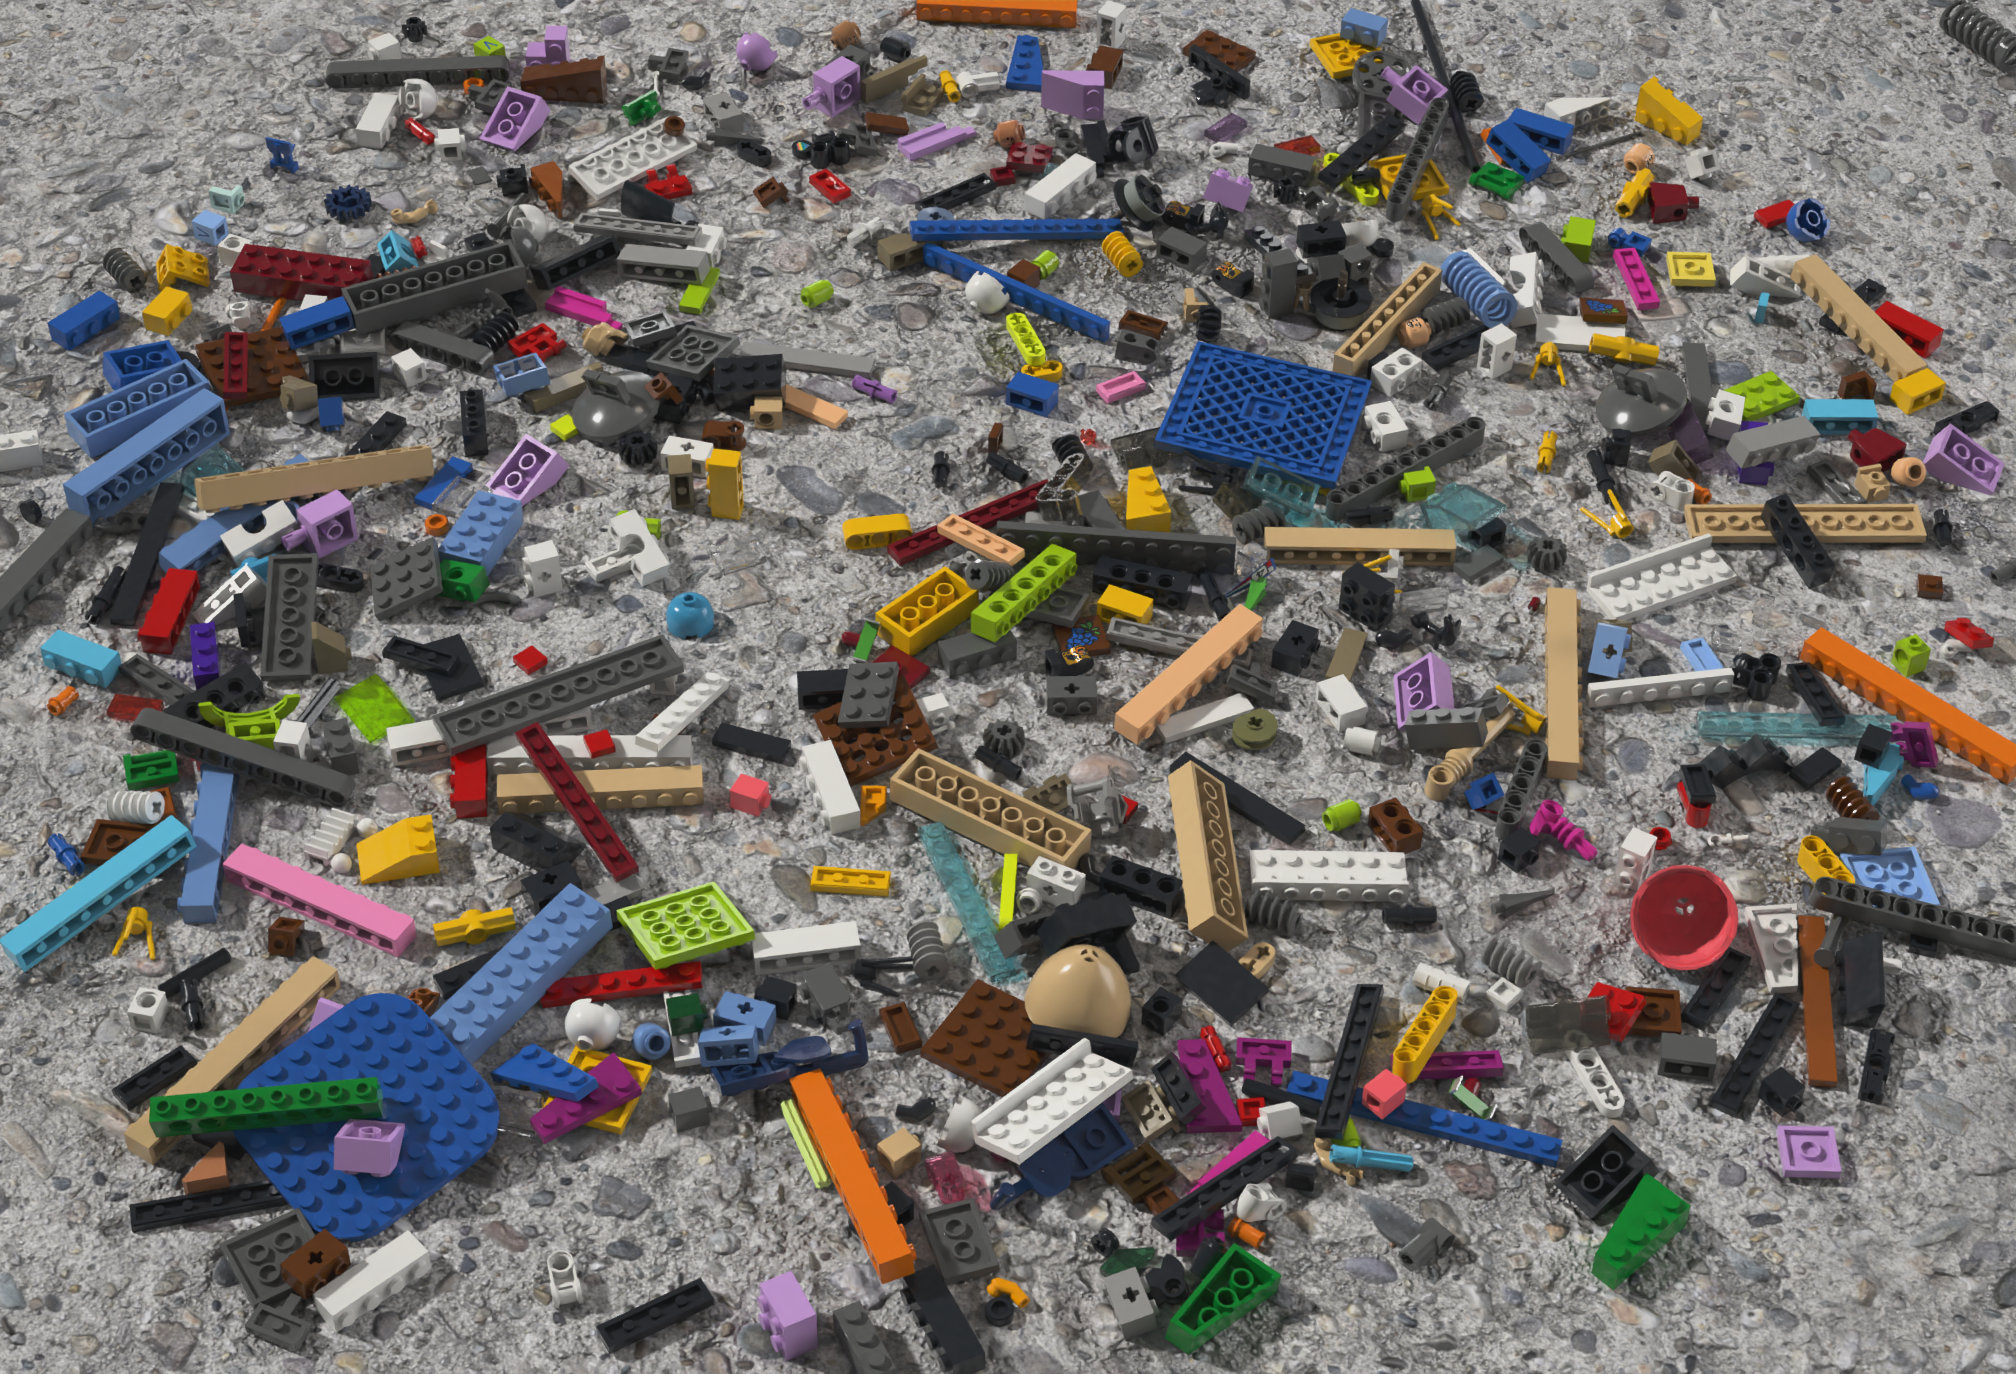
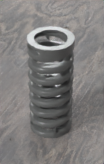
M1954 0L1945 8L1939 22L1940 28L1943 31L1950 33L1952 37L1957 38L1961 43H1965L1967 47L1973 49L1974 52L1980 54L1983 58L1988 59L1992 64H1996L2002 71L2007 72L2016 67V56L2005 63L2016 52V34H2012L2010 29H2004L2002 24L1996 23L1995 19L1989 18L1986 13H1981L1980 9L1973 8V5L1967 3L1966 0ZM1960 5V6L1954 11V13L1952 14V16H1951V18H1950L1949 15H1950L1951 11H1952L1956 6ZM1974 15V17H1973V18L1971 19V21L1968 23L1967 27L1964 29V26L1967 24V22L1970 20V18ZM1997 31V33H1996V34L1994 35V37L1991 39L1990 43L1987 44V42H1988V41L1990 40V38L1993 36L1994 32ZM2002 37H2004V39L2002 40V42H2001V43L1999 44V46L1995 49V47H1996L1997 44L2000 42V40L2002 39Z

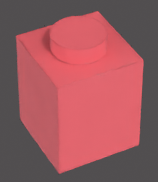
M742 773L730 789L731 808L757 817L771 802L769 782Z
M1385 1069L1364 1086L1362 1104L1379 1118L1384 1119L1404 1102L1407 1084L1401 1077Z

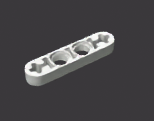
M1572 1029L1567 1031L1564 1035L1563 1050L1597 1109L1603 1116L1608 1118L1620 1116L1624 1107V1097L1590 1039L1581 1030ZM1584 1059L1590 1060L1594 1063V1066L1586 1067L1580 1061ZM1602 1080L1606 1083V1086L1597 1087L1592 1081Z

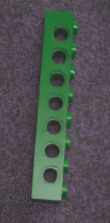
M370 1077L150 1097L149 1124L156 1138L347 1121L349 1119L383 1117V1092L378 1078Z

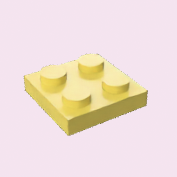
M1667 252L1666 261L1671 286H1715L1716 278L1711 253Z

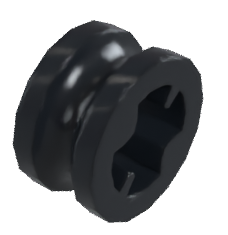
M1102 1228L1098 1234L1091 1238L1095 1250L1104 1257H1109L1113 1251L1120 1247L1116 1235L1107 1228Z

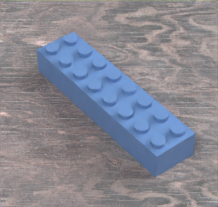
M203 388L63 484L68 508L90 516L94 529V522L97 518L103 516L105 518L104 521H106L108 516H113L230 435L224 399Z
M569 883L443 1004L430 1019L465 1059L473 1065L547 993L546 990L556 980L559 981L613 928L610 909Z

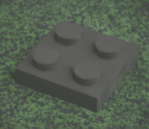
M666 310L623 323L625 331L634 347H645L650 342L667 340L677 334L675 325Z

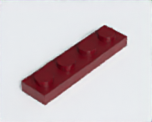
M225 332L224 399H247L248 332Z

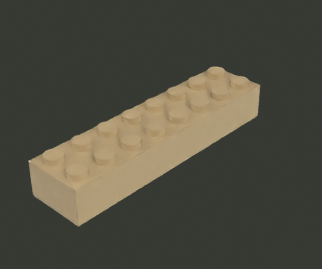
M919 748L890 778L891 801L1004 855L1005 853L1018 854V861L1029 867L1034 864L1038 856H1041L1075 870L1079 865L1080 857L1091 851V829Z
M1190 760L1168 775L1169 793L1172 802L1171 810L1174 816V830L1177 838V850L1180 859L1179 867L1182 873V887L1185 895L1188 928L1194 936H1198L1208 944L1213 940L1228 952L1247 940L1248 932L1225 785Z

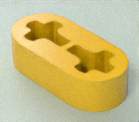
M1056 360L1045 361L1044 364L1039 366L1027 364L1021 368L1022 373L1049 382H1055L1062 378L1063 367Z

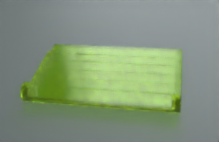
M378 674L368 677L334 697V700L369 743L387 735L386 728L411 724L415 721L414 717Z

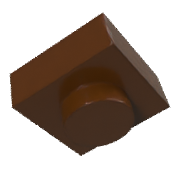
M1918 574L1916 580L1917 597L1941 600L1943 596L1942 576Z

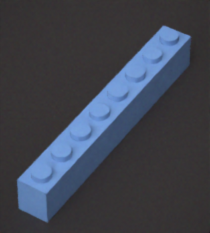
M299 454L293 459L287 460L284 465L310 461ZM298 496L290 497V501L294 502ZM269 500L266 505L253 506V503L243 504L244 508L241 509L220 508L219 512L214 513L206 520L200 521L195 528L188 533H183L171 545L165 546L159 552V568L167 573L169 568L199 571L227 551L220 535L239 524L242 525L245 531L252 533L265 524L262 511L276 500Z
M201 763L200 765L202 781L197 783L199 799L194 801V815L196 817L191 820V834L197 847L188 853L189 858L184 859L186 876L181 878V892L183 894L177 900L178 913H182L184 923L217 922L224 878L223 863L227 859L239 784V774L207 763Z

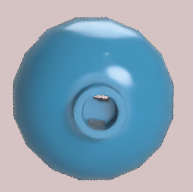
M681 593L675 596L667 607L666 622L668 630L676 637L686 639V636L698 635V638H701L714 627L715 616L711 602L699 593Z

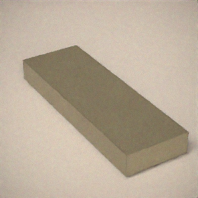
M1344 628L1325 680L1344 674L1347 680L1351 682L1365 647L1368 633Z

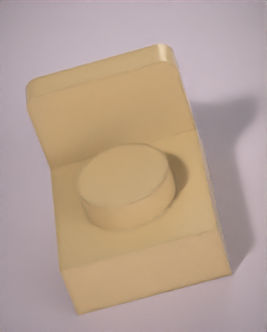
M1185 288L1183 303L1185 322H1196L1200 306H1207L1209 304L1208 302H1199V298L1194 295V288Z

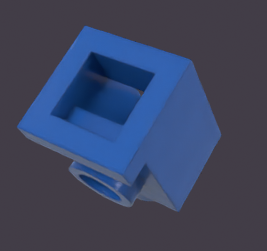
M1494 772L1469 783L1471 788L1463 792L1472 810L1483 807L1505 795Z

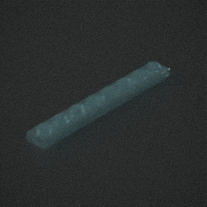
M1697 711L1696 723L1699 736L1753 737L1755 734H1758L1765 738L1860 740L1868 724L1892 731L1890 724L1897 722V718L1894 715L1844 714L1846 717L1844 725L1821 727L1813 714Z
M942 821L917 828L918 837L990 982L1016 976V968L1011 958H1004L994 938L998 932Z

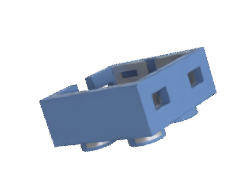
M537 353L493 366L497 382L503 388L507 397H518L523 392L540 390L545 385L551 384L547 368Z

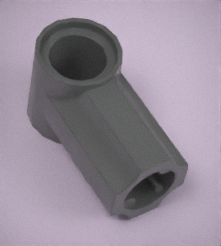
M1429 1218L1422 1224L1417 1236L1399 1251L1398 1257L1401 1259L1403 1266L1408 1270L1417 1271L1434 1255H1443L1453 1244L1455 1235L1434 1218Z

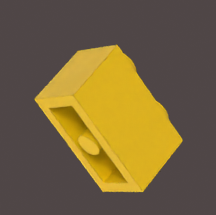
M166 286L142 311L145 329L169 336L193 311L189 293Z
M1926 368L1894 382L1889 400L1905 414L1909 415L1941 401L1946 382L1929 368Z
M1109 584L1097 602V615L1099 614L1102 622L1110 624L1112 617L1147 625L1153 615V599Z

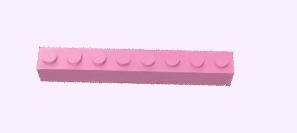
M241 844L223 863L227 882L398 958L417 937L414 919L409 915L394 911L384 904H378L369 900L364 895L353 893L341 885L328 882L321 876L312 875L298 866H292L283 862L277 857H271L262 853L257 848Z

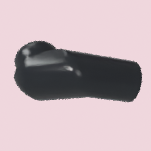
M925 1097L913 1106L898 1104L895 1117L921 1122L935 1111L936 1102L931 1097Z

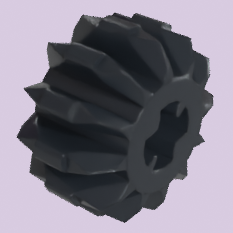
M1214 305L1200 306L1196 321V337L1198 341L1206 343L1216 342L1220 337L1222 325L1220 307Z
M643 430L639 433L633 431L632 434H625L624 438L619 441V456L625 462V465L632 464L633 467L637 465L644 467L645 463L652 464V460L657 458V441L651 436V433L644 434Z

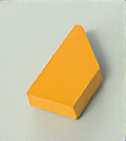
M861 786L860 826H865L886 811L887 786Z

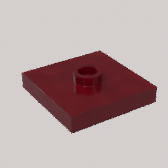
M893 645L872 662H897L899 666L898 676L904 674L910 689L930 674L929 666Z

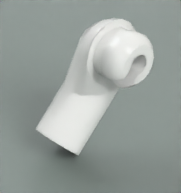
M1217 142L1210 147L1209 153L1215 158H1219L1226 153L1237 154L1238 144Z
M318 407L298 412L291 410L287 412V418L290 421L304 425L319 416Z
M1948 639L1940 647V654L1946 659L1954 657L1958 652L1972 651L1971 648L1956 639Z

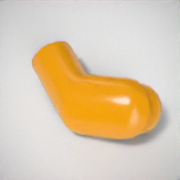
M997 1277L992 1279V1283L987 1286V1292L992 1297H1000L1001 1293H1004L1019 1308H1024L1030 1301V1298L1015 1282Z

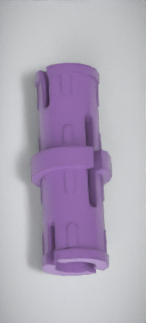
M856 375L852 381L853 389L865 392L871 398L877 397L891 404L897 398L898 391L881 385V382L877 380L871 381Z

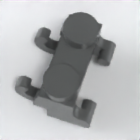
M1320 185L1312 186L1307 191L1302 189L1298 193L1305 212L1314 216L1318 223L1329 222L1331 217L1337 212L1336 208L1339 207V203L1333 196L1326 197V192Z

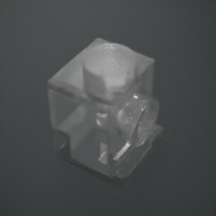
M1253 540L1237 552L1236 573L1246 579L1267 562V549Z

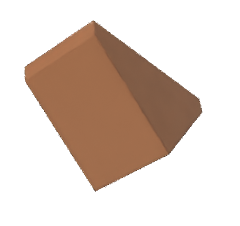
M219 1141L182 1179L185 1195L230 1187L228 1160L223 1143Z

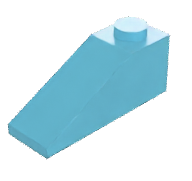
M1890 744L1888 752L1878 769L1864 764L1863 797H1866L1869 804L1873 806L1893 783L1897 770H1902L1904 756L1900 755V745Z

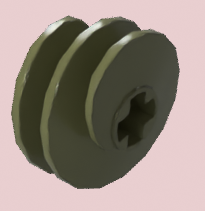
M1261 708L1243 714L1236 718L1233 723V741L1238 746L1254 751L1267 748L1276 739L1277 719L1274 714Z

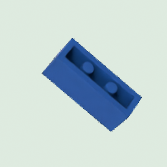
M1515 108L1508 118L1540 149L1563 155L1572 142L1574 125L1519 108Z
M1510 119L1491 128L1486 143L1519 175L1525 177L1524 180L1527 183L1544 175L1552 160Z
M99 290L48 322L51 340L70 351L121 319L118 303L115 299Z
M343 296L279 318L283 333L291 350L355 329L351 311Z

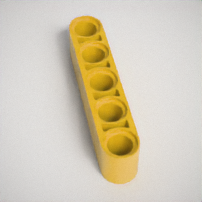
M1439 986L1434 989L1394 1050L1392 1073L1401 1077L1406 1084L1412 1083L1417 1079L1456 1017L1458 993L1450 986Z

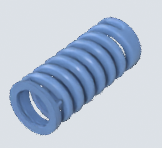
M1459 251L1451 254L1444 260L1440 267L1442 269L1441 281L1457 297H1462L1467 302L1469 309L1487 327L1493 328L1501 323L1506 326L1512 321L1518 308L1516 298L1480 265L1471 254Z

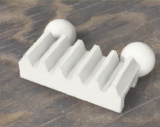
M332 808L331 816H326V822H321L320 829H316L315 837H310V844H305V859L309 861L312 857L321 859L324 866L328 867L331 865L336 873H346L352 867V860L347 854L339 853V851L355 830L363 838L376 834L378 830L377 823L371 818L358 820V817L354 814Z

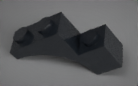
M1755 734L1736 751L1733 749L1728 750L1719 745L1698 763L1706 765L1712 784L1721 790L1737 779L1751 773L1774 770L1787 774L1794 768L1788 760L1790 758L1789 753L1782 746L1777 747L1768 737L1764 739L1758 734Z

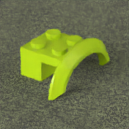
M287 694L275 706L251 713L225 712L215 707L212 702H202L198 705L204 719L214 725L224 727L226 734L275 750L273 741L280 727V720L295 710L299 704L300 695Z

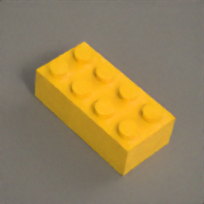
M944 566L875 613V621L880 622L882 625L879 627L877 635L890 645L897 647L910 656H914L971 616V612L979 606V590H973L968 587L963 578Z

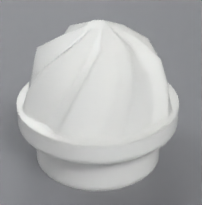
M1030 887L1023 889L1017 896L1018 908L1026 914L1037 912L1043 904L1042 896L1037 889Z

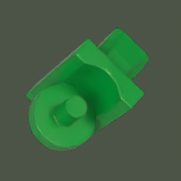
M654 90L622 106L624 117L628 118L630 125H635L648 117L652 118L657 112L662 110L657 101V93Z

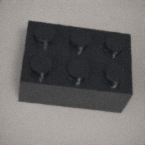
M783 354L715 358L713 395L717 410L750 409V406L755 404V397H782L783 406H785L787 370Z
M1109 893L1097 900L1086 898L1075 905L1064 903L1054 909L1055 912L1044 920V924L1037 930V933L1049 958L1058 951L1074 945L1085 944L1100 948L1116 944L1137 923L1126 893L1119 895Z

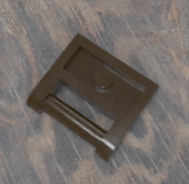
M1145 1142L1138 1146L1137 1151L1115 1165H1108L1101 1169V1175L1105 1182L1112 1184L1133 1206L1147 1194L1176 1178V1170L1149 1143ZM1142 1160H1145L1144 1163H1142L1141 1165L1137 1166L1136 1168H1134V1169L1131 1170L1130 1172L1126 1173V1174L1123 1175V1176L1120 1175L1121 1173L1125 1172L1126 1170H1128L1129 1168L1133 1167V1166L1136 1165L1137 1163L1141 1162Z

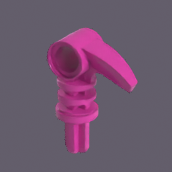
M1544 800L1530 823L1532 835L1538 836L1539 832L1551 834L1554 838L1557 837L1560 843H1564L1563 847L1567 851L1574 849L1587 861L1593 860L1598 852L1593 845L1583 838L1585 832L1581 828H1575L1576 826L1569 822V819L1566 817L1561 818L1564 812L1561 805L1552 800Z

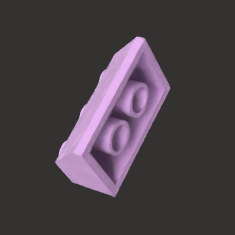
M1432 652L1393 676L1397 723L1400 731H1406L1404 724L1409 711L1416 709H1455L1450 666Z

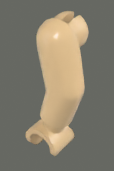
M430 199L424 207L418 208L414 212L403 213L400 208L391 211L392 220L396 224L417 223L427 214H435L438 211L436 201L434 202L433 199Z
M1315 1137L1314 1148L1321 1165L1325 1169L1339 1176H1346V1183L1350 1186L1355 1184L1354 1176L1363 1179V1171L1360 1168H1350L1344 1163H1331L1329 1152L1333 1150H1331L1332 1143L1330 1139Z

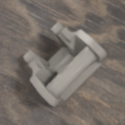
M1105 776L1099 781L1080 785L1073 783L1067 786L1068 805L1074 810V819L1077 823L1092 830L1091 838L1119 832L1118 824L1123 823L1128 805L1118 788H1115L1111 776ZM1103 790V798L1098 799V802L1087 804L1082 797L1083 794Z

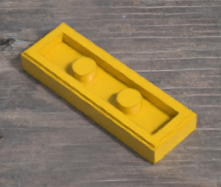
M813 866L810 890L814 892L888 897L891 871Z

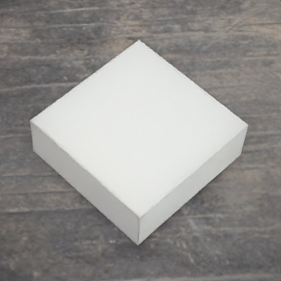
M1502 977L1486 991L1485 998L1507 1012L1523 997L1524 991Z

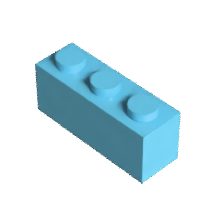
M1805 399L1802 416H1805L1820 434L1849 435L1854 429L1864 434L1876 428L1878 421L1874 400Z
M57 630L40 647L45 666L66 673L71 677L85 680L93 685L106 688L120 673L118 667L122 663L118 651L61 630Z

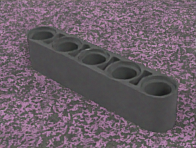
M1539 221L1519 229V237L1523 245L1531 253H1537L1538 259L1543 261L1544 267L1570 294L1574 295L1594 287V278L1591 272L1543 222Z
M403 321L389 336L390 343L398 350L405 351L411 348L420 357L474 375H481L495 360L494 353L486 346L409 321Z
M1530 739L1524 745L1498 812L1495 835L1500 840H1504L1522 826L1545 765L1547 745L1542 740Z

